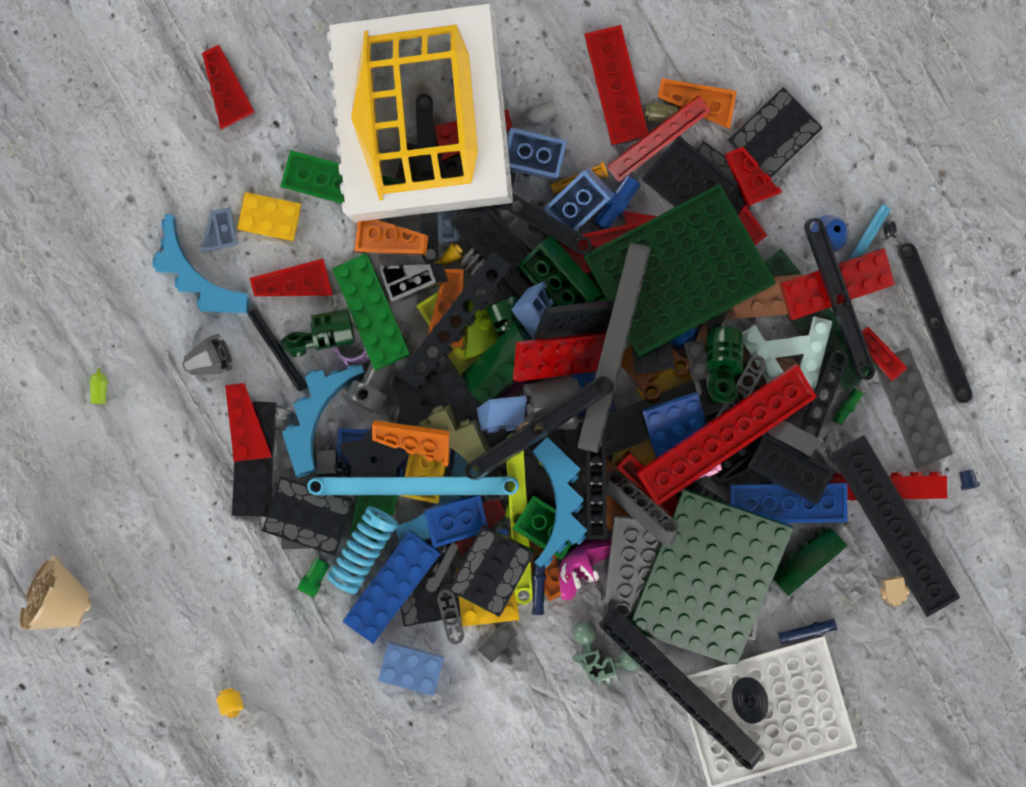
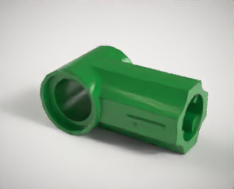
M316 557L307 575L305 574L297 590L314 599L331 565Z

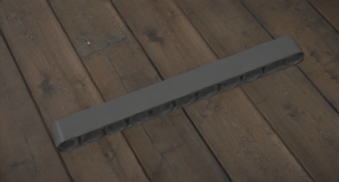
M632 242L629 245L595 379L600 376L610 378L613 381L614 388L610 394L587 408L578 443L579 449L598 453L650 254L649 246ZM603 380L599 384L601 391H605L609 387L607 380Z

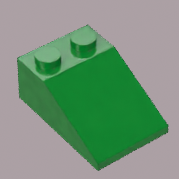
M532 496L512 529L544 550L552 534L556 510L537 497ZM566 541L567 546L561 553L556 551L552 556L562 560L571 544Z

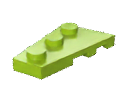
M467 301L465 311L470 312L473 310L474 304L471 301ZM485 309L483 311L479 310L476 313L475 317L477 319L471 327L466 326V352H464V359L481 356L498 340Z

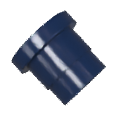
M973 469L959 473L962 484L960 486L961 490L980 486V482H977Z

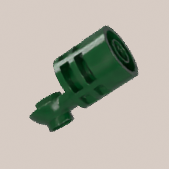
M519 294L509 296L485 307L498 339L515 323L531 338L512 311V308L520 299Z
M349 309L310 315L311 332H292L280 342L281 347L290 352L292 357L305 355L308 348L315 347L316 351L355 344Z
M730 326L716 327L707 333L706 371L711 375L707 389L711 399L717 403H729L737 397L738 388L734 382V377L740 375L743 371L744 335L739 329Z

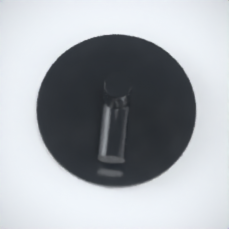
M752 677L739 679L732 690L734 709L745 722L751 724L759 723L768 712V695L764 687Z

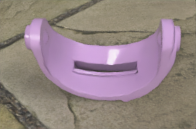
M333 347L334 352L339 354L346 367L370 361L366 349L356 358H346L340 353L339 347Z

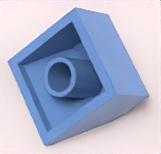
M526 396L491 399L477 408L480 430H487L488 433H495L499 429L504 428L506 431L516 430L524 421Z

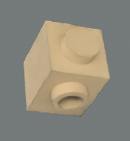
M897 576L881 579L882 588H880V595L882 600L885 599V602L891 603V606L902 605V601L908 600L909 587L904 583V577Z

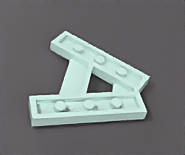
M812 317L808 335L765 341L756 325L742 332L744 335L743 345L750 356L759 355L765 359L766 368L762 376L766 383H769L783 373L775 358L803 354L800 369L815 392L832 321ZM756 358L753 361L757 368H759L761 362Z

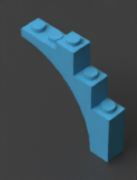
M165 214V219H162L161 228L164 230V238H161V249L164 251L156 252V257H153L152 266L155 268V272L178 274V277H175V288H178L180 293H201L200 297L198 296L197 307L203 313L248 314L249 294L220 288L200 275L188 261L180 245L176 216Z
M351 365L342 372L340 370L333 371L327 377L324 371H319V369L310 371L309 375L305 376L311 398L303 397L293 404L300 425H290L286 427L285 431H282L295 475L298 478L317 472L313 457V441L321 414L340 390L352 383L353 380L356 381L364 377L365 371L362 365Z
M548 437L532 452L542 463L550 477L556 503L555 523L551 537L544 551L534 562L539 568L543 565L547 567L554 560L551 556L556 551L561 553L567 546L566 541L571 545L575 543L579 545L587 537L585 535L587 529L571 515L572 512L576 514L583 507L581 503L584 499L567 484L568 482L573 484L580 476L578 472L581 469Z
M456 451L451 477H467L465 475V467L468 462ZM470 469V474L472 476L478 475L479 471L474 472L473 469ZM441 495L439 504L435 503L430 508L462 499L464 495ZM424 513L411 521L397 525L396 531L399 544L409 530L422 539L430 538Z

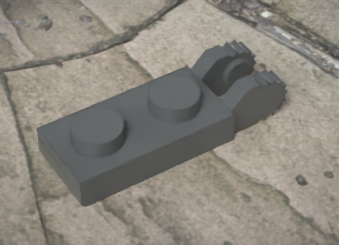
M703 339L684 343L692 382L694 381L698 395H702L699 380L706 379L707 387L708 381L711 378V375L706 371L707 361Z
M452 542L443 546L441 550L443 556L440 562L436 561L432 569V572H434L433 576L428 577L426 580L425 588L427 591H436L458 548L457 544Z

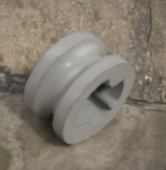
M276 408L278 414L275 415L276 418L292 421L290 415L293 411Z

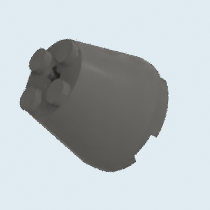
M565 375L543 378L525 384L522 391L517 394V397L526 396L527 398L523 422H532L580 390L577 378ZM578 415L557 429H576L579 425L580 417Z

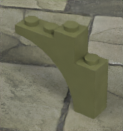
M439 405L433 408V412L428 417L429 419L418 423V427L450 431V448L464 457L468 463L491 449L483 431L480 430L477 419L472 421L466 419L458 424L450 405L445 407ZM477 466L472 467L474 472L479 471Z

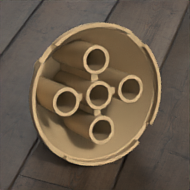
M50 556V561H44L28 588L25 596L28 599L26 608H21L19 617L21 629L78 628L82 622L84 611L87 612L91 606V601L88 600L90 593L55 556Z

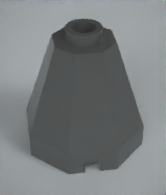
M219 334L204 339L184 356L182 364L186 372H189L191 375L222 374L232 370V365L229 366V362L232 361L231 354L226 342L218 339V337H221Z

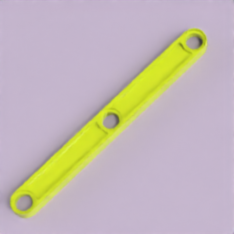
M524 451L507 461V476L514 477L519 482L517 492L509 495L511 538L530 548L529 540L512 529L515 525L514 516L522 514L527 506ZM508 481V490H514L516 487L515 483ZM531 560L515 588L516 601L523 605L530 603L533 596ZM520 591H528L530 597L527 600H521L518 596Z

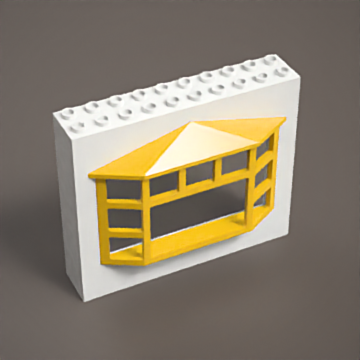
M490 4L329 25L330 31L327 32L328 42L331 43L329 59L330 62H333V69L330 70V74L335 88H332L333 99L336 100L334 116L338 119V126L335 127V131L340 145H337L338 156H341L339 173L343 176V183L340 184V188L345 202H342V209L347 217L354 222L513 203L496 18ZM451 34L450 51L428 54L429 36ZM422 37L421 55L399 58L400 40ZM393 41L392 59L371 61V44ZM451 58L459 144L407 150L400 65ZM393 66L395 89L374 92L372 68ZM396 96L398 120L377 123L375 99ZM399 127L401 150L380 154L378 130ZM460 151L464 176L442 178L438 153ZM430 154L435 179L413 182L408 158ZM402 158L406 183L384 185L381 173V160Z

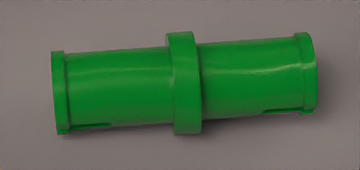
M853 388L846 400L840 403L841 407L832 417V420L842 426L848 415L854 412V407L864 394Z

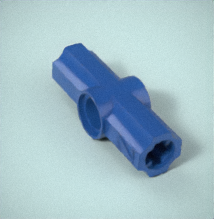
M627 175L617 191L613 192L615 195L605 204V207L598 214L594 223L602 230L609 229L616 218L626 209L630 199L639 189L640 184Z

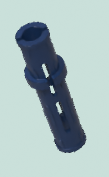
M539 556L534 557V562L537 560ZM534 563L532 573V614L544 615L545 579H547V574H545L544 565L539 568Z
M834 618L823 622L815 621L808 626L778 633L781 645L808 637H819L821 634L836 631L837 625Z

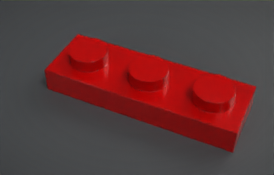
M869 327L862 331L872 361L891 381L907 370L906 365Z

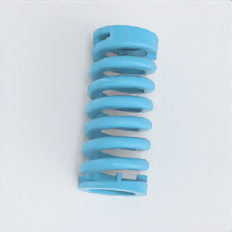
M368 506L365 514L362 516V519L367 524L358 523L357 528L361 532L353 531L352 537L355 540L350 539L347 541V546L350 549H342L344 557L336 559L340 566H332V571H329L327 574L328 580L333 585L351 594L358 592L362 582L365 580V575L370 572V566L375 564V558L380 555V549H383L386 544L385 541L390 539V532L393 533L398 525L392 516L373 506ZM374 528L381 530L383 534H380ZM369 537H372V538L376 539V540L378 541V543H377V542H374V541H373L371 538H369ZM365 546L372 548L373 551H369ZM360 555L366 556V557L368 558V560H365V559H364L362 556H360ZM350 572L357 574L358 577H354ZM334 577L343 580L344 583L337 581Z

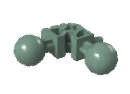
M580 621L573 627V638L578 644L582 645L584 651L573 655L572 659L582 666L590 679L598 680L600 687L603 681L610 685V679L615 678L619 682L616 673L617 669L624 668L628 671H637L641 668L625 651L618 658L612 659V656L608 655L602 661L599 660L598 647L595 648L593 643L597 635L595 626L591 622ZM593 666H596L598 673L595 674L594 671H591Z

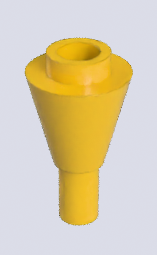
M452 242L441 256V259L436 263H443L444 266L463 258V248L458 243L454 244Z

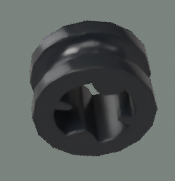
M891 221L890 224L884 222L885 238H897L895 221Z

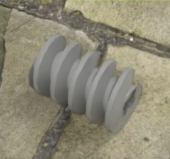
M474 248L461 259L462 262L460 264V267L467 266L466 273L473 271L470 276L471 278L486 261L485 259H479L481 256L479 253L474 254ZM489 271L487 279L490 281L496 280V271Z

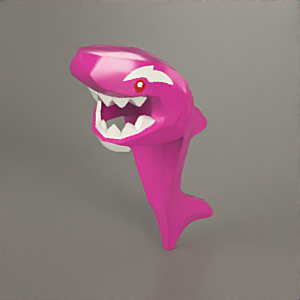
M586 537L579 546L573 548L565 555L559 570L561 599L571 600L574 598L577 590L581 588L580 579L582 578L585 581L596 583L599 576L596 571H593L592 566L609 557L611 539H587Z

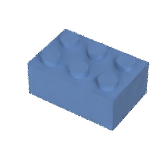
M510 128L507 141L510 170L558 181L567 141Z
M587 167L544 210L548 215L577 231L615 194L590 167Z
M389 641L378 681L434 696L445 656Z

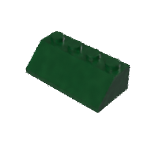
M552 236L542 241L518 265L535 285L545 282L546 288L544 290L548 299L552 298L554 307L591 303L602 294Z
M516 323L462 373L463 378L468 383L467 387L470 393L481 404L493 399L513 380L516 342L532 340Z
M822 526L814 532L815 536L811 540L806 539L799 545L801 548L797 552L792 551L785 557L786 561L778 565L773 582L787 596H790L848 546L830 527L826 526L824 528Z

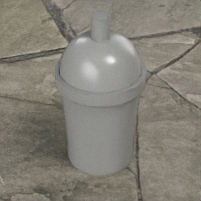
M551 100L537 107H532L527 113V119L523 120L524 124L529 122L532 125H541L546 120L559 114L555 102Z

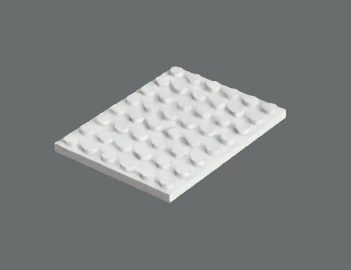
M824 635L740 659L738 664H723L686 675L764 752V755L752 770L745 768L686 711L708 787L728 786L857 748ZM752 677L761 683L768 695V712L759 723L751 724L745 722L734 709L732 690L735 683L741 678Z

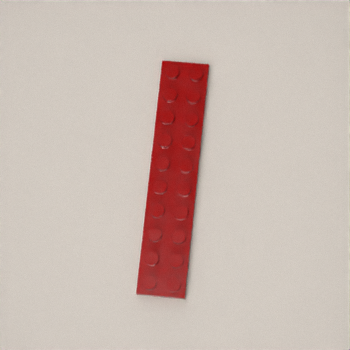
M795 364L637 471L636 474L652 500L658 506L813 401L817 396L799 365Z

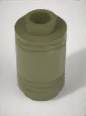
M650 102V105L645 107L644 116L647 117V121L663 123L680 109L677 106Z

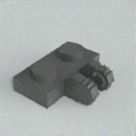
M502 622L480 646L478 651L491 663L500 655L502 659L511 665L513 663L512 659L503 650L508 646L515 655L520 656L521 652L511 643L518 634L505 622Z

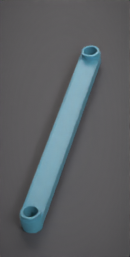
M314 477L308 482L307 487L313 495H512L519 489V482L514 477H483L479 480H472L468 477ZM313 481H318L321 484L320 491L313 489ZM513 481L516 487L512 491L507 490L505 483Z

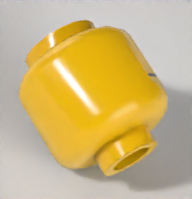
M234 688L219 692L220 695L216 698L220 714L228 716V718L239 716V712L244 708L240 692L234 690Z

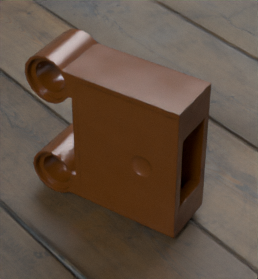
M629 346L624 352L620 369L639 388L648 403H655L660 399L661 394L658 384L653 381L665 371L636 375L632 348ZM671 347L675 369H672L673 374L677 378H685L690 372L689 362ZM684 364L686 368L683 371H678L676 366ZM649 389H655L657 391V393L654 396H648L646 394Z

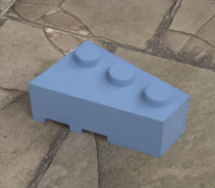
M545 282L528 288L512 308L513 313L533 340H535L534 335L544 309L552 307L551 305L554 304L552 298L548 299L544 290L546 288Z

